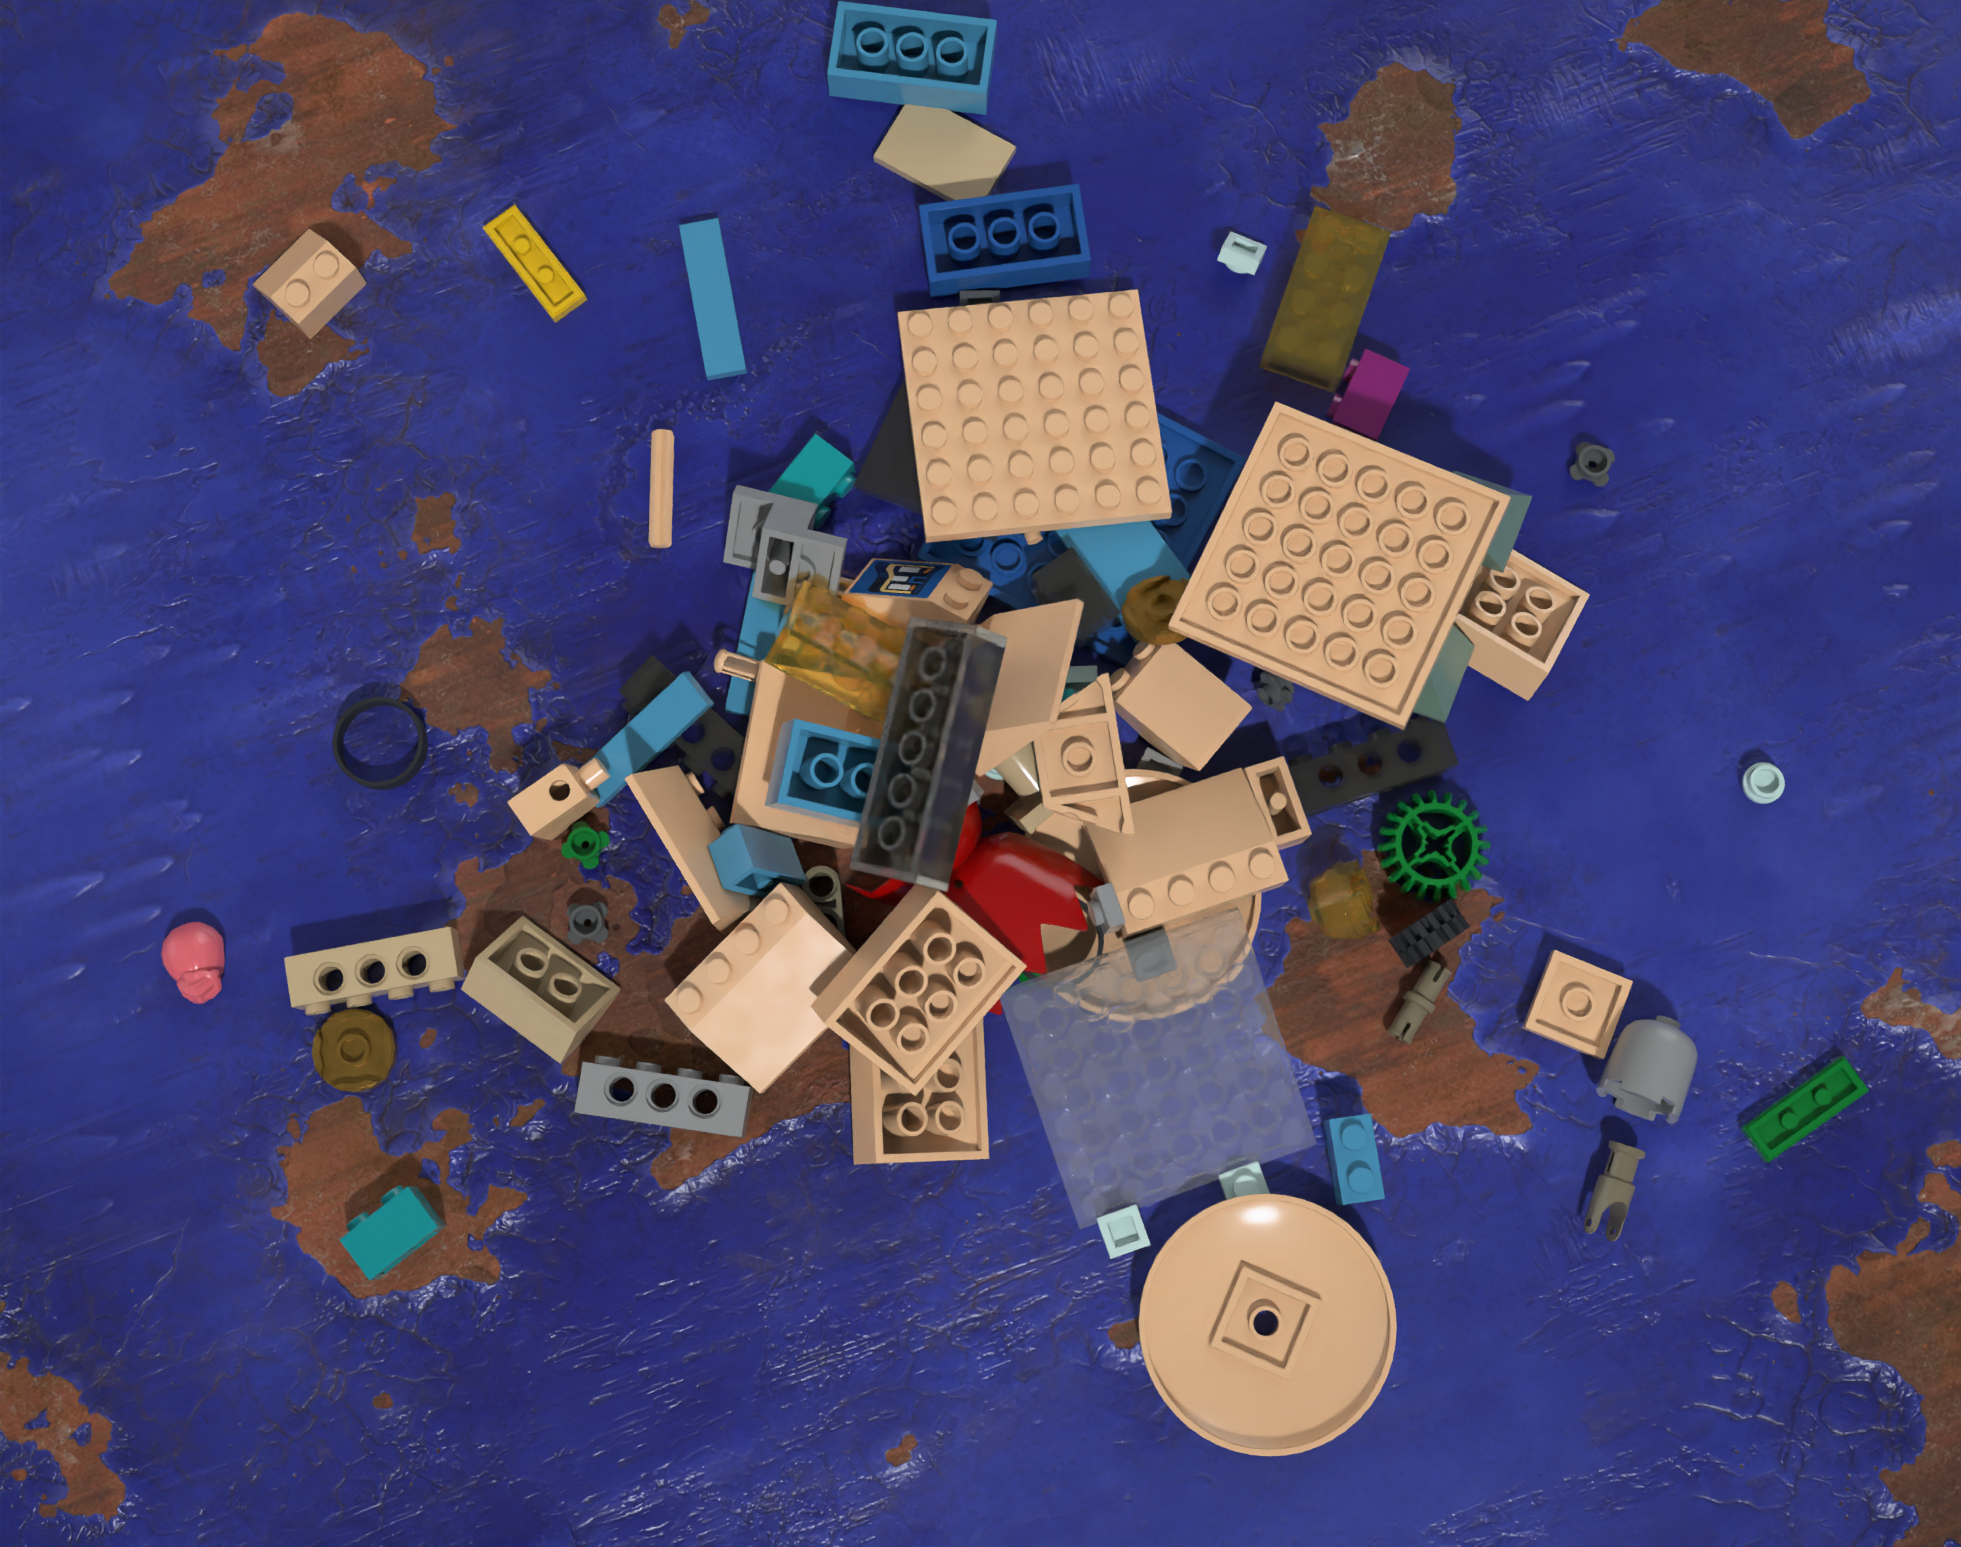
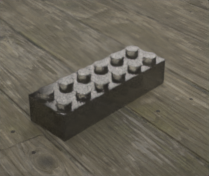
M910 616L849 869L947 892L1007 637L976 625Z

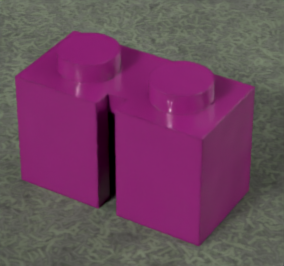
M1365 349L1360 361L1352 358L1342 380L1349 383V386L1344 396L1335 394L1326 416L1333 419L1331 424L1377 442L1410 368L1368 349Z

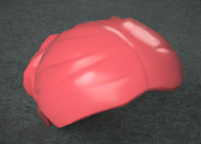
M202 922L186 923L171 930L162 944L161 957L163 965L170 976L177 982L183 997L193 1003L204 1004L222 990L221 975L224 972L225 964L223 937L214 927Z

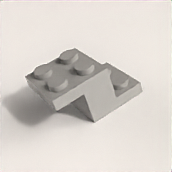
M737 485L733 492L723 562L756 570L752 592L753 598L833 616L848 539L813 531L817 504Z

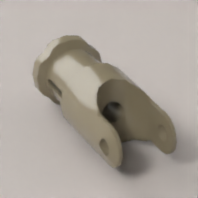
M1610 1140L1608 1145L1611 1149L1604 1173L1598 1175L1583 1226L1586 1233H1594L1598 1228L1602 1213L1610 1207L1606 1238L1609 1241H1615L1621 1234L1635 1191V1186L1632 1183L1639 1160L1645 1158L1646 1152Z

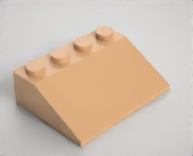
M1513 549L1504 573L1480 566L1453 624L1475 646L1468 666L1529 701L1549 674L1590 594Z
M1072 599L994 614L980 625L974 624L970 627L963 638L965 647L962 658L955 668L957 677L954 688L949 693L946 701L949 705L946 718L938 731L940 735L936 751L938 756L950 764L959 759L971 776L977 780L1056 725L1084 603L1082 601Z
M760 660L730 823L742 824L759 830L841 849L863 847L866 833L864 829L766 807L765 801L782 723L792 719H799L882 740L892 685L851 674Z
M679 765L634 773L624 778L711 923L724 936L731 933L764 899L723 889L708 845L722 836L719 831L726 826L714 806L706 810L698 796L704 793V790L693 772L691 771L685 775Z
M1241 767L1130 804L1135 832L1133 836H1125L1084 823L1104 883L1112 882L1126 922L1121 928L1124 939L1281 887L1289 881L1275 840Z
M922 876L812 1003L811 1008L826 1026L916 1096L1024 971L1027 965Z
M780 882L664 1001L696 1037L757 1092L764 1093L829 1028L811 1008V1005L857 951L799 886Z
M983 1018L916 1096L850 1045L854 1165L989 1159Z

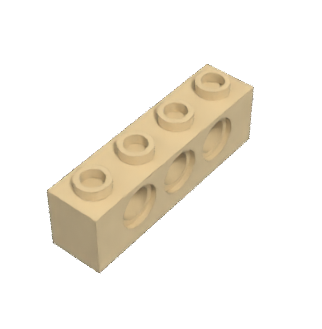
M452 927L284 958L291 1007L305 1010L307 1016L331 1012L332 1004L342 1002L347 1003V1008L370 1005L373 1003L372 997L388 994L389 1000L414 996L413 989L429 986L430 992L446 991L455 988L454 981L466 979L458 930ZM423 954L426 958V968L420 975L412 976L408 968L409 962L415 955ZM382 962L385 967L384 977L378 983L372 984L368 979V969L372 964ZM339 969L343 974V984L338 990L331 992L327 987V977L332 971Z

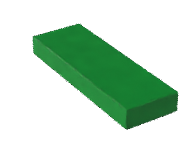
M1840 1056L1739 1128L1763 1162L1768 1163L1869 1090L1846 1058Z

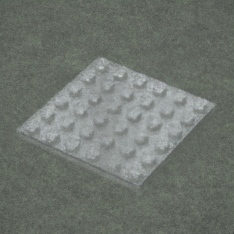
M1237 906L1011 986L1004 993L999 994L1001 1006L1079 1229L1097 1224L1096 1218L1135 1204H1137L1138 1208L1219 1180L1220 1176L1256 1163L1260 1165L1317 1144L1240 909Z

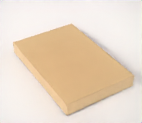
M905 104L873 157L874 162L946 201L990 196L1016 153V146L948 109Z

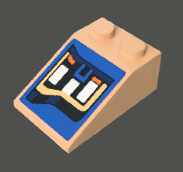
M872 558L844 592L840 601L951 658L963 641L966 632L977 621L993 586V582L983 578L979 572L964 568L959 564Z

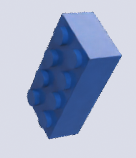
M1079 184L919 205L920 226L931 298L958 295L960 291L995 290L1089 277L1091 259Z

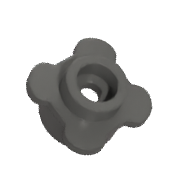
M1588 442L1578 444L1575 448L1577 455L1575 464L1569 469L1570 476L1576 481L1581 479L1591 481L1596 487L1606 485L1609 481L1607 472L1615 460L1613 451L1599 445H1590ZM1590 461L1595 462L1596 466L1594 468L1589 466L1588 463Z
M1264 671L1260 674L1261 680H1256L1253 683V687L1259 699L1266 706L1282 712L1285 709V703L1289 704L1293 700L1294 686L1291 681Z
M596 902L592 906H581L579 903L571 904L567 909L570 930L567 933L568 939L574 944H580L583 940H594L597 943L604 942L609 936V931L605 928V916L608 914L607 906L602 902ZM590 919L592 922L591 926L586 927L584 921Z

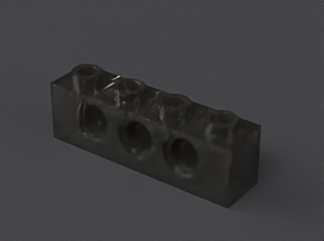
M651 655L618 690L626 700L621 706L635 718L677 677ZM709 708L692 724L701 725L705 728V735L701 741L697 743L686 742L684 740V731L667 749L669 750L673 745L679 748L685 754L681 761L698 777L705 772L716 782L711 789L727 804H730L735 797L745 739L714 710ZM722 752H730L735 755L734 765L726 771H719L714 768V760Z
M1422 716L1408 721L1407 729L1391 734L1390 728H1385L1368 734L1366 736L1368 742L1352 746L1351 741H1345L1327 748L1328 755L1313 759L1312 753L1289 760L1290 767L1288 769L1306 818L1452 771L1459 763L1445 724L1437 720L1430 721L1428 717ZM1399 744L1411 745L1416 751V761L1408 763L1401 760L1397 754V746ZM1362 756L1373 758L1378 766L1377 774L1366 775L1362 773L1358 767V759ZM1331 769L1336 772L1339 777V785L1335 788H1327L1322 785L1318 777L1319 771Z

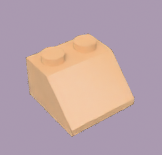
M308 229L252 285L311 339L367 283L358 269L333 245Z

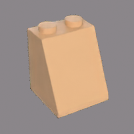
M1140 641L1134 648V656L1124 668L1118 669L1109 677L1114 709L1158 753L1177 764L1200 771L1253 707L1176 643L1151 645Z

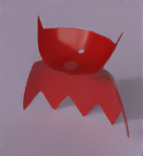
M976 801L958 812L909 862L874 891L869 892L846 884V886L868 898L896 907L923 876L1025 963L1027 967L1024 971L1039 974L1047 972L1041 937V924L1086 932L1088 925L1073 885L1086 886L1092 889L1105 885L1102 880L1073 860L1023 835L1005 832L981 838L982 821ZM948 866L947 870L940 873L942 867ZM954 880H962L963 886L959 889L955 888ZM999 998L989 1012L997 1015L1003 1014L1001 998Z

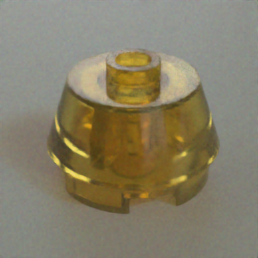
M1358 859L1345 863L1342 860H1338L1310 880L1311 899L1307 900L1309 913L1313 922L1319 924L1326 938L1363 941L1365 935L1379 932V919L1377 917H1370V912L1373 911L1372 900H1375L1374 893L1365 869L1358 870Z

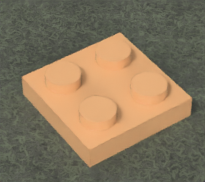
M1553 950L1548 958L1522 1028L1596 1059L1603 1060L1633 981Z

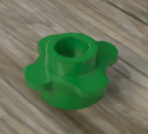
M578 821L573 824L572 832L567 842L561 847L562 855L567 859L575 858L581 861L586 869H594L599 865L598 857L601 851L609 846L610 837L604 831L596 832L589 828L585 821ZM585 841L589 842L587 849L582 848V843Z

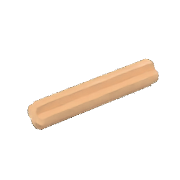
M657 429L651 433L649 544L653 548H669L672 544L674 435L671 430Z

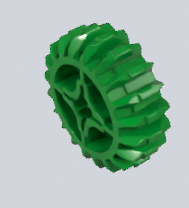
M1430 790L1426 794L1425 804L1418 793L1412 794L1410 796L1412 808L1401 800L1396 804L1400 816L1391 812L1385 816V820L1393 828L1381 827L1378 835L1382 838L1390 840V842L1377 845V852L1390 854V857L1385 858L1379 863L1380 867L1388 868L1393 865L1396 871L1390 874L1387 879L1390 883H1393L1401 877L1405 881L1400 887L1402 894H1406L1412 886L1417 887L1415 891V900L1417 901L1424 899L1427 890L1430 892L1432 903H1438L1441 900L1442 890L1448 900H1454L1457 898L1455 885L1462 892H1468L1472 887L1467 877L1478 881L1483 876L1474 865L1486 866L1489 863V859L1484 855L1478 854V851L1489 849L1491 843L1486 840H1478L1477 837L1488 830L1487 826L1480 825L1475 828L1472 822L1479 817V812L1475 810L1466 816L1462 811L1467 806V801L1462 799L1453 807L1451 806L1452 794L1446 792L1441 798L1440 803H1438L1436 792ZM1437 815L1449 820L1453 824L1446 829L1438 830L1430 826L1427 821L1423 823L1418 816ZM1408 824L1413 831L1411 836L1415 840L1416 849L1405 860L1401 840L1403 831ZM1461 834L1465 844V856L1459 869L1454 863L1457 859L1452 853L1451 845L1453 840ZM1445 835L1448 836L1441 843L1442 847L1438 849V851L1442 852L1441 855L1435 851L1431 854L1428 853L1421 859L1419 858V855L1426 850L1425 846L1429 844L1425 841L1426 838L1428 841L1433 842ZM1429 863L1438 868L1440 872L1444 870L1449 878H1427L1415 872L1414 869L1422 864Z

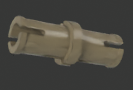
M1428 960L1426 963L1427 965L1412 991H1406L1403 996L1405 1003L1390 1028L1386 1031L1392 1037L1397 1036V1040L1407 1045L1411 1044V1040L1425 1016L1433 1013L1436 1008L1433 1003L1452 974L1446 968L1440 969L1441 965L1432 960Z

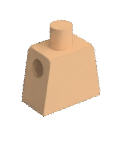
M596 757L580 769L564 763L514 796L507 803L530 836L552 841L601 801L594 789L610 778V774ZM570 788V794L566 797L567 791Z

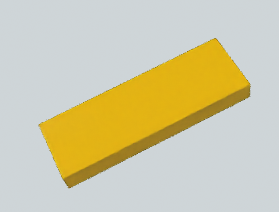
M515 204L483 227L487 236L555 323L587 300L585 294Z

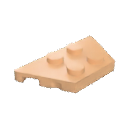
M1105 673L1097 677L1094 682L1077 694L1074 693L1061 702L1056 725L1033 740L1043 810L1118 834L1133 836L1135 832L1109 673Z

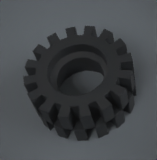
M1450 899L1388 941L1406 968H1409L1464 932L1470 925L1452 899Z

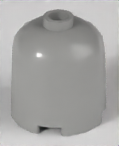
M1657 1016L1656 1020L1642 1019L1633 1021L1624 1027L1616 1041L1597 1085L1596 1091L1598 1095L1606 1097L1607 1093L1617 1098L1615 1107L1634 1116L1654 1121L1656 1114L1667 1116L1666 1121L1668 1123L1674 1124L1679 1120L1697 1066L1698 1054L1695 1043L1685 1032L1680 1030L1681 1024L1671 1018Z

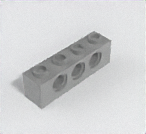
M595 1056L594 1063H582L575 1113L740 1138L746 1137L753 1088L743 1086L744 1079L742 1077L720 1074L718 1082L702 1080V1071L678 1068L677 1076L661 1073L662 1065L637 1062L636 1070L619 1067L620 1059L604 1056ZM629 1078L634 1085V1093L629 1100L620 1102L614 1096V1086L620 1079ZM664 1084H670L676 1092L674 1103L667 1108L659 1107L655 1101L656 1090ZM711 1090L717 1096V1107L709 1114H702L696 1107V1099L701 1092Z

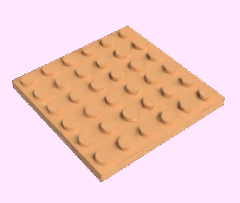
M1138 290L898 312V327L925 543L1171 518L1172 508Z
M1275 402L1168 624L1169 629L1405 730L1507 511L1511 497Z

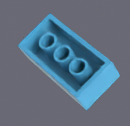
M838 1L827 71L829 96L900 105H917L986 115L996 49L997 20Z
M792 719L781 724L765 806L924 844L928 843L941 831L944 814L922 788V785L928 778L950 763L933 752L799 719Z

